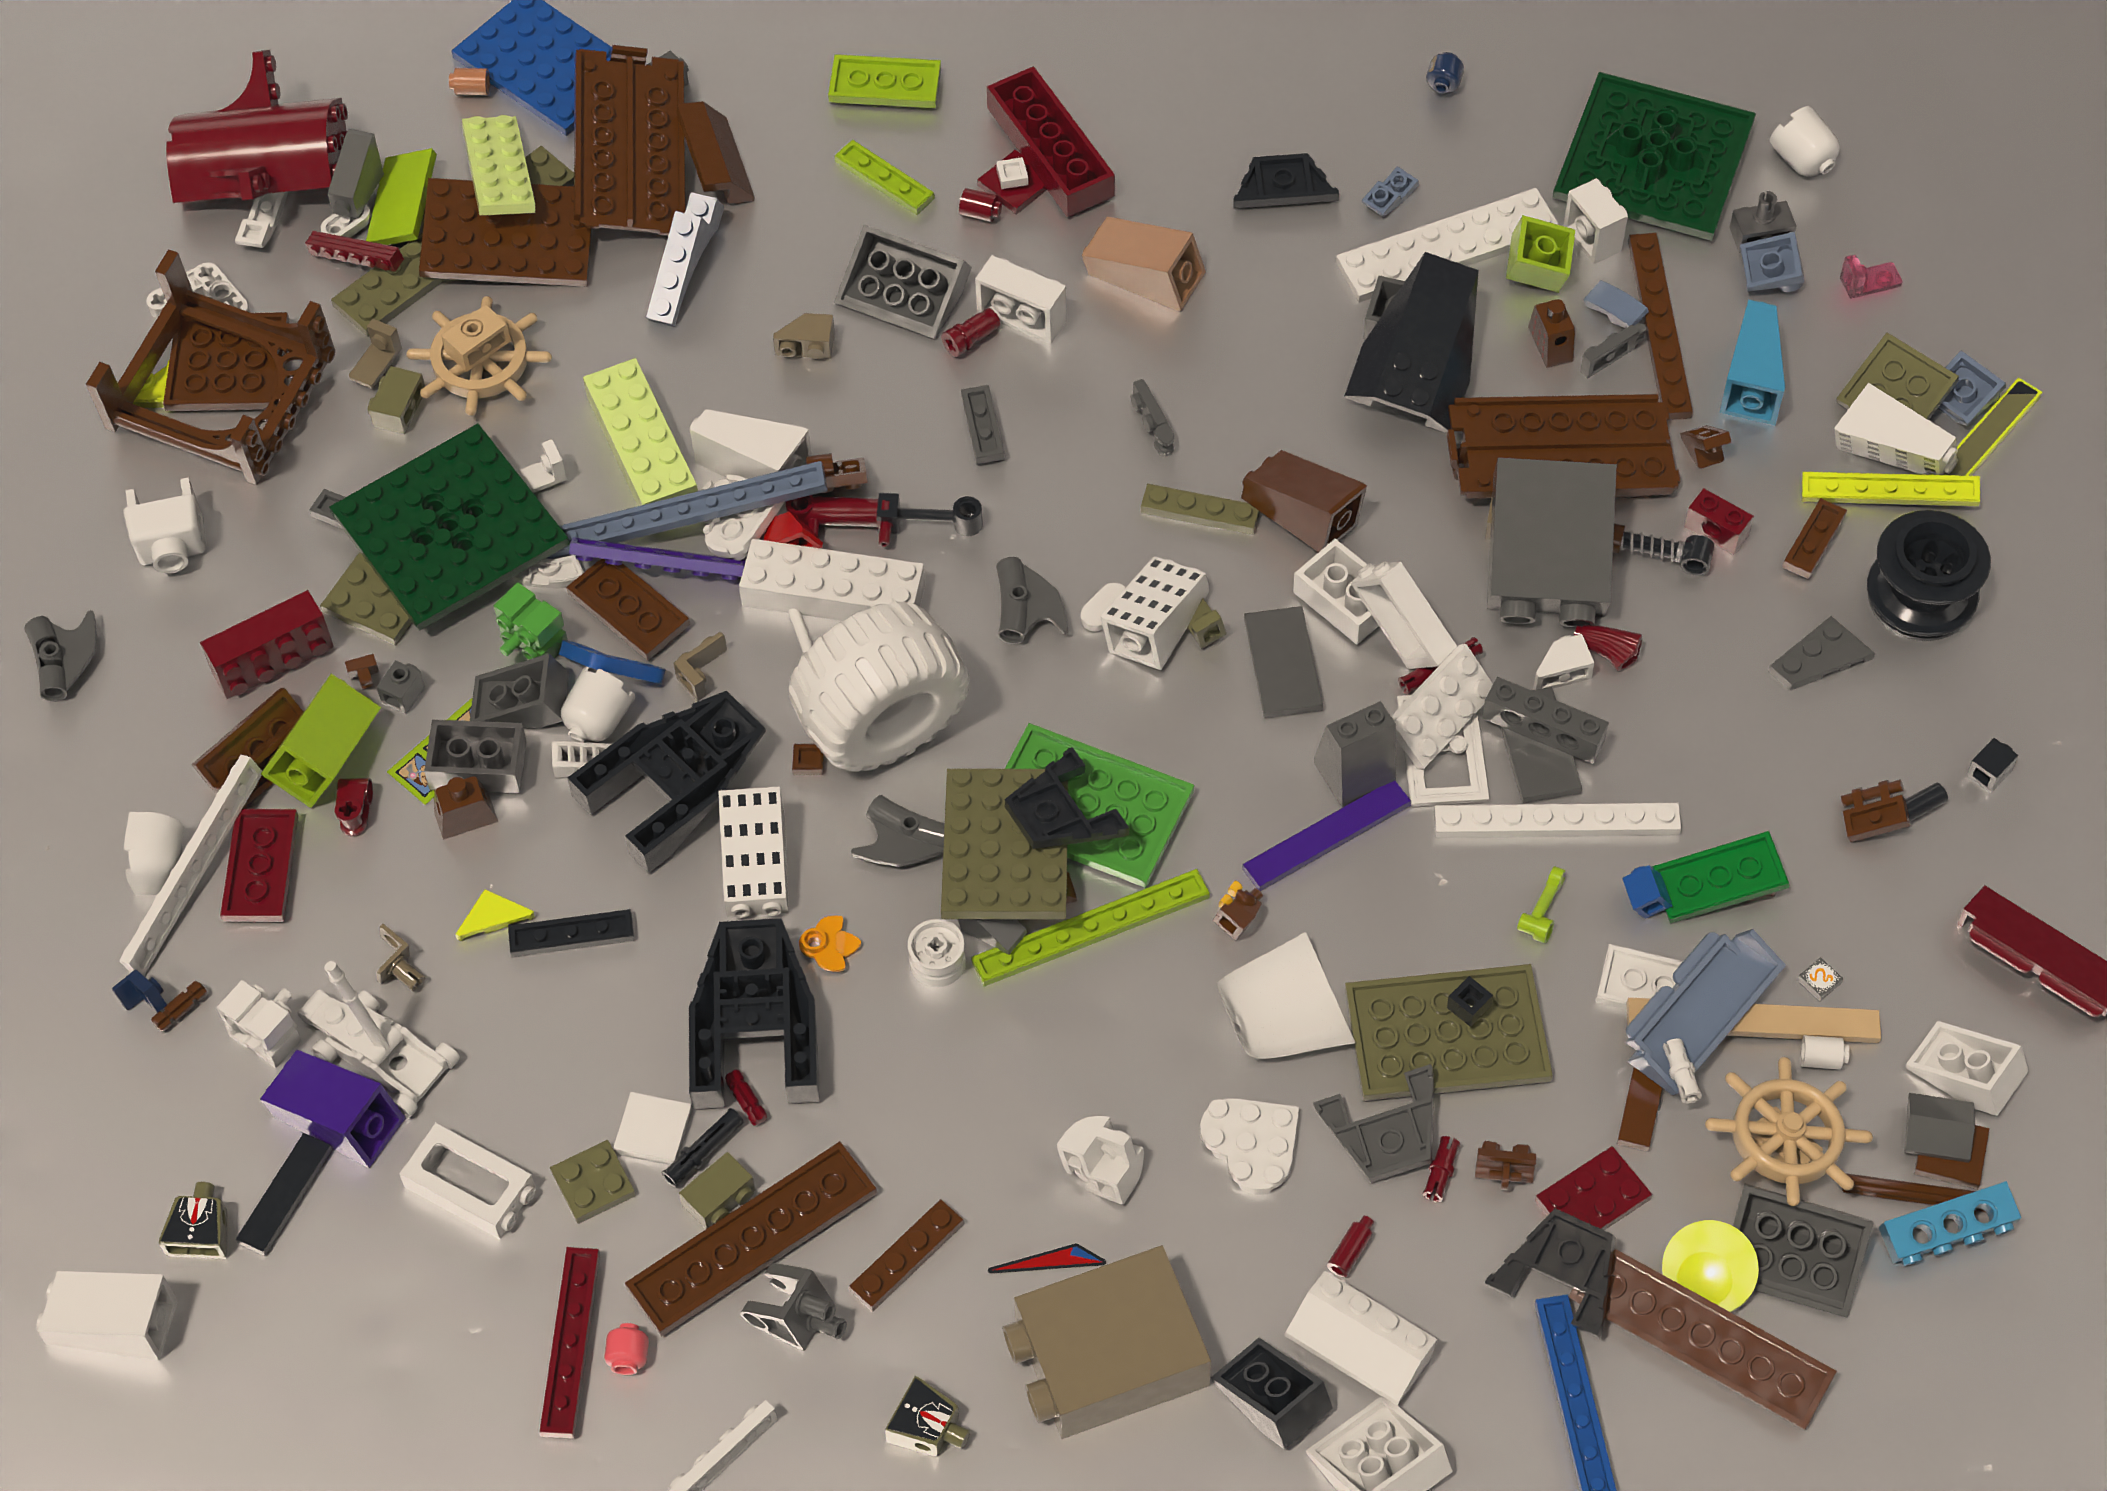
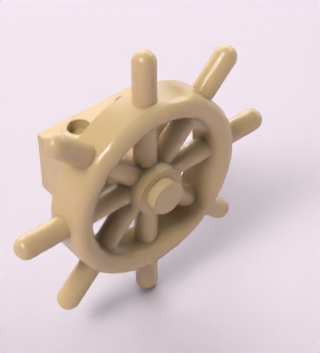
M489 296L482 298L480 309L455 318L452 321L440 311L433 312L432 319L441 329L433 339L431 348H411L406 353L407 357L411 360H431L436 379L420 390L421 397L427 399L444 387L453 394L467 398L465 412L469 416L476 414L479 398L495 396L506 390L519 401L525 400L527 393L516 382L525 371L527 362L547 363L552 359L551 353L547 351H527L522 332L537 322V315L529 313L518 322L513 323L508 318L498 315L492 310L493 300ZM509 342H512L514 345V351L499 350ZM443 360L455 361L457 364L448 370ZM495 362L510 363L502 370ZM471 370L470 380L459 377ZM488 371L492 375V377L481 379L482 372Z
M1782 1057L1778 1061L1779 1079L1765 1081L1753 1088L1734 1072H1729L1725 1076L1727 1084L1743 1098L1733 1120L1709 1118L1705 1122V1127L1709 1131L1730 1132L1733 1134L1736 1148L1744 1161L1731 1171L1730 1176L1732 1180L1741 1181L1752 1170H1755L1768 1179L1786 1183L1787 1202L1791 1206H1797L1800 1203L1799 1184L1815 1181L1826 1174L1844 1190H1851L1853 1188V1180L1836 1165V1162L1845 1142L1870 1143L1873 1135L1867 1130L1845 1129L1843 1118L1833 1103L1846 1091L1847 1087L1843 1081H1837L1823 1093L1807 1083L1792 1080L1791 1061L1787 1057ZM1780 1099L1781 1110L1776 1106L1773 1108L1766 1101ZM1794 1101L1802 1103L1807 1107L1799 1114L1795 1113ZM1754 1108L1763 1115L1757 1122L1749 1121V1114ZM1817 1115L1825 1125V1127L1806 1126ZM1813 1139L1829 1140L1828 1149L1825 1154L1823 1153V1148Z

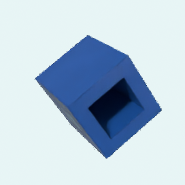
M1650 865L1635 868L1631 874L1622 878L1633 910L1643 918L1647 919L1672 907L1662 875Z

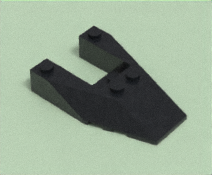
M728 691L691 704V708L675 713L672 711L664 714L662 719L647 725L644 722L638 724L567 778L572 797L590 815L642 776L669 801L625 835L629 854L648 873L669 858L719 800V791L726 790L766 732L765 727Z
M782 918L719 922L707 955L708 959L705 968L697 982L696 993L689 1005V1094L693 1109L725 1107L724 1039L784 1035L785 1089L788 1103L820 1102L815 999L796 957Z

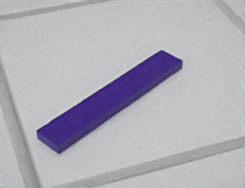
M1396 781L1390 782L1242 864V870L1254 886L1262 891L1410 807L1411 800Z

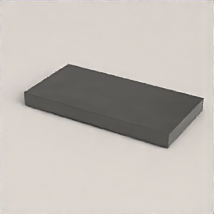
M1298 606L1244 613V622L1264 718L1323 711V701L1303 607Z
M1552 687L1532 690L1556 700ZM1500 726L1522 803L1581 794L1582 785L1572 755Z

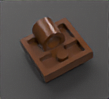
M832 453L806 457L807 464L821 461L824 466L828 491L821 493L831 492L834 490V487L845 486V489H857L862 487V484L868 483L864 457L833 461Z

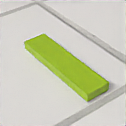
M853 139L834 156L837 164L916 215L935 199L933 191Z

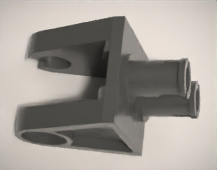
M771 1263L764 1275L772 1279L770 1281L772 1286L791 1295L789 1300L783 1306L747 1301L740 1313L751 1325L805 1351L815 1332L819 1331L835 1339H840L847 1327V1322L844 1318L834 1316L836 1305L812 1270L778 1263Z

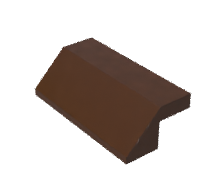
M704 101L677 104L676 113L703 191L723 190L728 204L754 201L755 197L727 117Z
M280 688L191 765L207 785L217 793L230 774L231 768L236 764L240 755L251 757L263 771L304 711L285 688ZM261 776L242 809L271 786L273 782Z

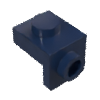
M136 969L112 988V991L126 1010H130L141 1000H144L157 1013L167 1006L160 995L164 992L161 985L153 977L148 980Z

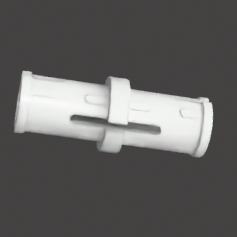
M1671 1039L1667 1041V1044L1664 1043L1663 1045L1670 1065L1669 1074L1677 1084L1681 1101L1685 1104L1698 1101L1697 1098L1700 1099L1702 1097L1694 1076L1695 1067L1687 1057L1683 1041L1681 1039Z

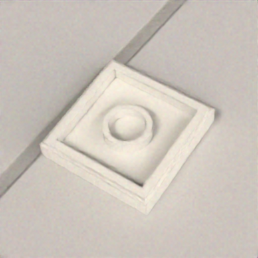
M630 1092L614 1143V1152L616 1154L672 1164L679 1156L692 1113V1104Z

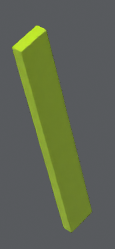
M1194 869L1023 937L1009 955L998 948H992L972 956L971 962L983 987L1209 899L1210 892L1198 869Z

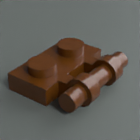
M1901 779L1889 782V780L1878 782V786L1864 790L1862 787L1852 789V793L1841 796L1844 807L1851 805L1855 807L1843 811L1847 837L1850 842L1910 827L1905 798L1903 795L1893 797V794L1904 791ZM1881 797L1880 801L1867 804V801Z

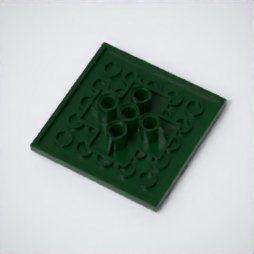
M1599 72L1553 190L1552 198L1567 202L1570 190L1597 178L1604 187L1610 190L1612 197L1619 206L1621 205L1625 208L1629 219L1712 241L1752 130L1756 113Z
M479 423L329 506L333 517L419 631L570 545L567 535Z

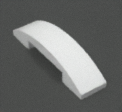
M288 192L269 193L255 198L248 219L242 220L235 239L236 244L263 248L276 229Z

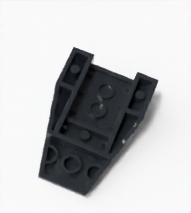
M1425 252L1362 344L1344 398L1370 407L1373 400L1426 418L1425 426L1447 433L1448 429H1451L1448 407L1454 404L1455 398H1465L1470 383L1479 270Z

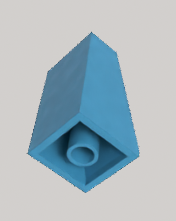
M1748 299L1719 413L1776 426L1785 390L1777 306Z

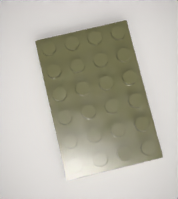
M947 769L941 919H1066L1067 845L1033 849L1005 808V799L1029 779H1036L1045 769ZM1067 780V781H1065V782H1062V785L1064 786V788H1065V789L1067 790V792H1068V780Z
M1531 964L1345 983V994L1352 1036L1355 1040L1354 1049L1363 1101L1411 1096L1404 1073L1429 1064L1432 1065L1434 1071V1094L1552 1082V1069ZM1468 976L1493 994L1491 1007L1471 1027L1447 1008L1449 995Z

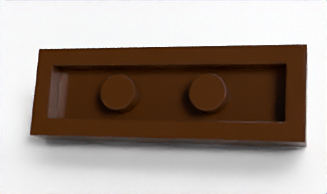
M1820 498L1786 556L1782 568L1810 579L1844 520L1847 510Z

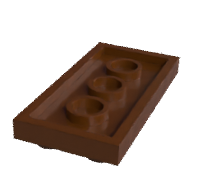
M600 559L566 587L568 595L647 661L690 625V620L684 613L623 563L622 565H612L605 563V559Z

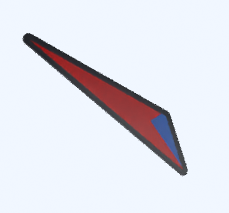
M1075 1243L988 1268V1273L1105 1265L1106 1260Z

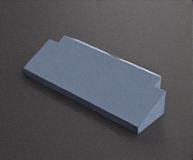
M1754 929L1736 934L1732 940L1726 934L1720 936L1715 932L1706 934L1674 971L1673 981L1676 984L1673 988L1670 986L1661 987L1626 1027V1035L1629 1039L1625 1043L1636 1050L1627 1062L1671 1095L1678 1094L1677 1084L1669 1074L1670 1065L1663 1049L1664 1043L1667 1044V1041L1671 1039H1681L1684 1043L1687 1057L1697 1071L1783 970L1786 964Z

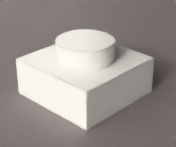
M1023 157L996 161V170L1001 189L1028 185V175Z

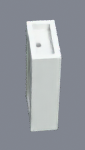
M1384 561L1378 565L1370 563L1357 572L1359 576L1351 582V585L1407 669L1437 667L1454 651L1457 645L1401 561L1392 563Z
M437 1123L434 1124L399 1173L405 1188L499 1239L505 1231L512 1229L516 1223L518 1212L523 1205H528L531 1202L536 1188L530 1173ZM446 1148L509 1182L507 1189L496 1204L488 1205L430 1173Z

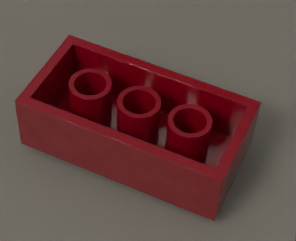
M309 590L200 642L211 672L226 699L241 695L247 689L262 682H267L288 669H294L301 663L315 656H320L334 647L324 616Z

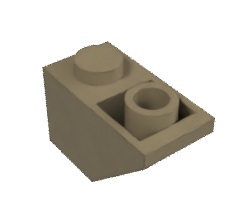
M804 313L774 333L775 355L831 359L835 334L833 315Z

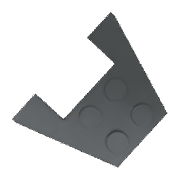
M1431 1064L1404 1073L1413 1103L1350 1123L1340 1094L1313 1102L1318 1115L1370 1183L1432 1163L1434 1071Z

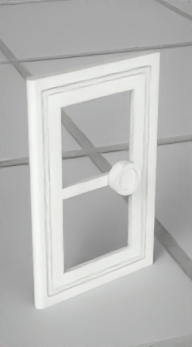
M1411 695L1397 696L1398 709ZM1477 712L1463 726L1464 737L1460 735L1454 736L1449 744L1441 750L1452 751L1456 754L1466 751L1471 786L1426 788L1423 769L1416 768L1404 751L1412 807L1489 802L1490 798Z

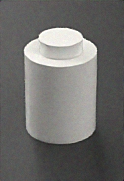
M1803 1036L1801 1043L1802 1067L1841 1070L1843 1063L1848 1064L1849 1045L1844 1044L1843 1038Z

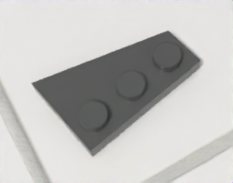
M1830 616L1772 663L1768 672L1791 691L1820 680L1823 675L1836 670L1841 672L1849 669L1852 664L1873 660L1875 653Z

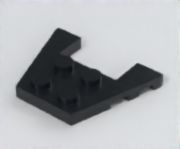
M1073 747L1064 751L1063 757L1056 763L1054 761L1049 763L1045 767V771L1036 779H1029L1005 799L1006 810L1033 849L1120 838L1129 835V826L1117 809L1087 820L1062 785V782L1085 773V764Z
M1555 1208L1526 1237L1527 1241L1515 1253H1511L1504 1260L1505 1263L1495 1274L1491 1273L1487 1277L1485 1284L1513 1298L1527 1269L1530 1268L1585 1293L1571 1324L1600 1339L1603 1332L1616 1238L1607 1231Z

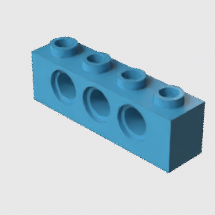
M2005 1181L1885 1221L1878 1228L1892 1264L1903 1262L1904 1266H1908L1922 1261L1921 1255L1933 1251L1935 1256L1952 1251L1953 1244L1964 1241L1965 1246L1984 1240L1983 1234L1994 1231L1996 1236L2010 1232L2015 1229L2013 1224L2021 1219V1215L2008 1183ZM1980 1208L1986 1211L1989 1217L1988 1223L1979 1222L1974 1216V1210ZM1944 1219L1954 1220L1958 1225V1232H1948L1943 1225ZM1913 1229L1923 1230L1928 1237L1927 1243H1918L1913 1237Z

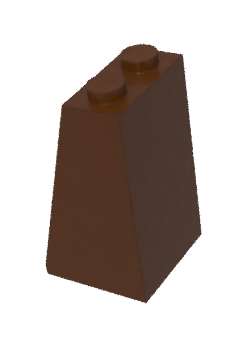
M1281 450L1273 457L1266 458L1258 469L1247 473L1242 482L1244 487L1241 498L1319 553L1334 539L1339 541L1357 526L1367 485Z

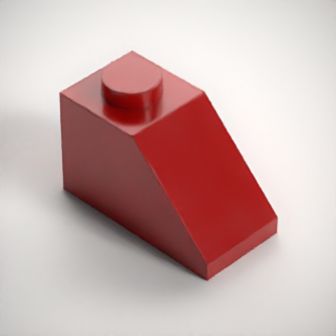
M790 511L773 518L766 528L763 539L765 541L813 548H822L823 542L815 532Z

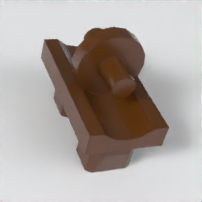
M1485 1141L1482 1148H1478L1475 1178L1500 1180L1501 1190L1506 1191L1508 1190L1509 1181L1533 1183L1536 1154L1531 1153L1529 1145L1517 1144L1513 1146L1512 1151H1502L1497 1142Z

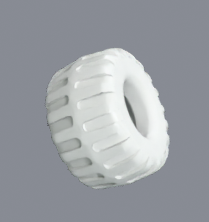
M891 602L890 604H878L867 610L859 611L846 620L837 623L827 633L820 636L813 643V646L800 658L799 665L795 667L791 675L788 689L792 706L807 736L833 765L847 771L873 770L878 768L880 764L890 765L903 755L909 756L916 751L915 748L924 742L927 744L934 739L935 733L938 730L945 729L952 720L951 716L956 715L960 711L963 700L966 699L969 691V674L952 639L926 610L914 603Z

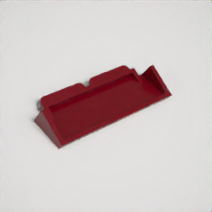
M1986 885L1963 908L1957 924L1963 927L1970 917L1974 919L1968 930L1970 932L1969 938L1972 942L2022 973L2034 972L2039 976L2038 980L2042 986L2092 1017L2106 1016L2107 961Z

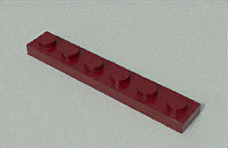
M566 1247L539 1431L541 1437L574 1439L600 1260L599 1249Z

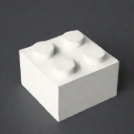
M1597 178L1570 190L1563 226L1575 229L1574 240L1592 263L1595 264L1621 252L1628 220L1625 208L1621 205L1619 206L1612 197L1610 190L1604 187Z

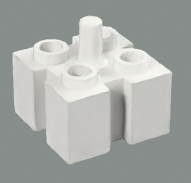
M241 980L216 1008L221 1019L226 1022L224 1025L230 1037L246 1048L250 1047L259 1057L277 1068L301 1041L296 1030L298 1025L292 1020L290 1016L292 1011L286 1005L292 998V994L283 988L273 1000L270 999L268 1001L266 999L268 994L256 984L250 986Z

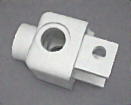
M189 477L180 479L181 496L140 504L134 489L125 490L128 507L124 508L123 513L129 539L137 559L142 565L153 564V567L161 573H175L183 570L188 565V556L201 554L206 548L204 518Z

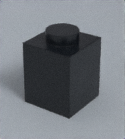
M1993 738L1972 760L1966 776L1992 793L2012 772L2019 755L2009 745Z

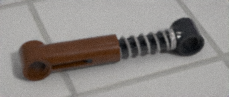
M1614 523V553L1629 549L1631 553L1639 551L1641 555L1648 553L1652 558L1655 555L1661 556L1662 560L1665 557L1671 558L1672 562H1679L1682 570L1691 575L1700 576L1709 572L1714 551V542L1710 538L1703 535H1691L1687 537L1686 541L1674 542L1673 538L1668 541L1664 540L1663 536L1654 538L1653 534L1644 536L1643 532L1640 534L1633 533V530L1625 532V525Z

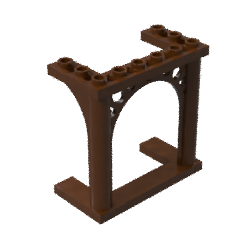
M168 249L155 270L167 301L166 305L119 382L117 383L110 365L99 362L86 383L87 389L105 429L116 432L119 426L241 471L247 482L257 485L260 478L267 474L274 454L279 453L285 435L294 428L296 417L301 408L306 407L313 387L320 383L327 363H331L334 359L335 348L321 305L310 301L297 323H282L195 293L192 290L179 253ZM185 317L260 345L271 355L277 366L278 384L273 399L256 418L243 415L236 428L217 431L200 429L134 405L133 402ZM280 350L286 353L282 357L278 355ZM292 360L303 361L296 370L288 371L284 369V366ZM293 378L289 385L285 384L287 379ZM263 422H267L263 430L259 428Z

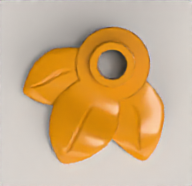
M827 916L822 918L815 928H810L801 935L799 948L806 957L814 958L820 968L831 972H840L845 970L844 958L849 957L859 949L861 940L853 934L842 931V916ZM813 942H818L820 944L817 947L809 946Z

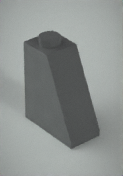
M352 129L347 131L328 190L333 214L358 218L382 179L384 172L374 133Z

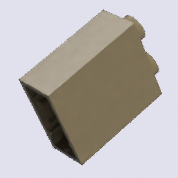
M1163 1245L1014 1297L1016 1322L1002 1326L1005 1341L1014 1363L1018 1364L1030 1359L1038 1381L1025 1385L1027 1397L1037 1422L1041 1423L1053 1418L1061 1439L1210 1386L1211 1359Z

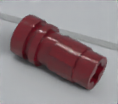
M987 308L967 319L963 324H956L943 332L941 335L942 342L952 356L958 357L966 350L971 349L975 342H979L999 328L1000 319L995 311Z

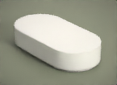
M1115 582L1103 586L1081 610V623L1083 627L1093 632L1104 630L1101 621L1102 614L1126 587Z

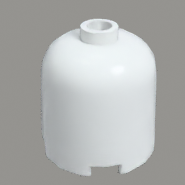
M1810 106L1802 107L1790 115L1793 120L1785 127L1781 124L1777 126L1769 142L1798 174L1807 177L1820 173L1826 174L1835 166L1834 161L1840 150L1839 140L1815 110Z
M587 666L583 668L561 708V718L564 725L570 730L568 734L579 742H584L585 740L600 742L607 739L613 733L635 700V695L632 691L627 694L621 689L624 683L613 675L601 669H598L596 673L590 672L591 669Z

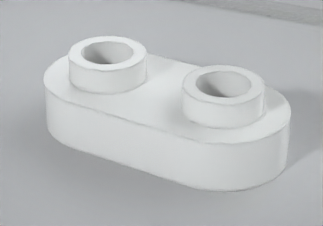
M366 204L357 219L332 214L322 222L321 232L348 238L352 237L370 223L371 213L369 207Z

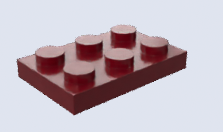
M1611 1146L1537 1194L1535 1202L1547 1216L1556 1208L1602 1230H1606L1650 1201L1653 1194L1616 1149Z

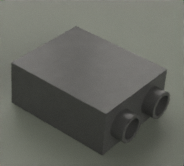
M1497 458L1493 473L1487 609L1500 610V621L1510 624H1530L1535 622L1536 612L1560 614V625L1576 628L1577 625L1582 627L1583 625L1594 626L1595 616H1605L1611 603L1617 464Z

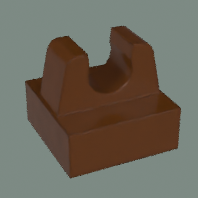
M374 654L345 661L350 680L359 678L362 690L374 687L371 674L379 672Z

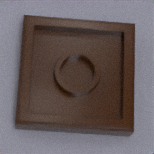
M1975 1125L1969 1163L1917 1155L1914 1174L1978 1190L1981 1183L1990 1128Z

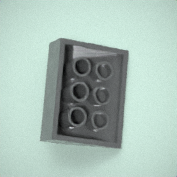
M864 225L834 303L936 340L963 293L972 267L962 259Z
M1744 1183L1733 1226L1749 1239L1756 1252L1759 1274L1755 1291L1846 1318L1848 1317L1874 1222L1801 1199L1797 1206H1791L1787 1202V1195Z

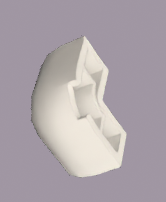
M129 812L123 850L128 851L130 869H126L125 875L134 895L158 894L168 879L171 870L181 857L184 826L175 818L154 812Z
M1097 1115L1085 1117L1075 1122L1056 1145L1066 1172L1070 1174L1074 1172L1088 1184L1085 1190L1123 1205L1140 1178L1144 1162L1143 1147L1133 1144L1131 1137L1120 1130L1114 1131L1110 1117Z

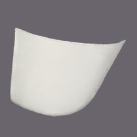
M1306 932L1230 972L1219 980L1216 985L1243 1050L1251 1057L1269 1059L1355 1043ZM1234 1023L1239 1025L1241 1029L1240 1032L1236 1031Z

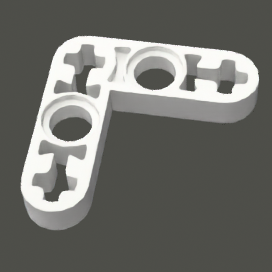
M202 263L186 272L193 292L206 295L228 305L234 304V307L250 312L247 301L214 263ZM205 275L213 277L214 282L211 284ZM161 287L151 292L146 298L151 315L157 318L167 303ZM220 290L229 291L225 297L219 298L215 296Z

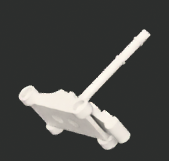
M327 962L324 965V969L329 975L330 982L334 983L342 995L344 1003L329 997L321 990H317L298 1011V1016L305 1023L315 1026L329 1036L325 1040L319 1039L311 1048V1052L315 1057L332 1063L339 1056L375 1081L381 1083L396 1094L392 1100L406 1118H410L418 1109V1101L447 1067L452 1069L460 1060L459 1054L443 1042L435 1050H432L417 1039L408 1029L395 1023L390 1017H384L376 1013L381 1007L380 1003L366 991H361L358 994L351 987L344 971L338 967L336 962ZM402 1056L406 1058V1066L401 1070L391 1069L389 1064L394 1057Z

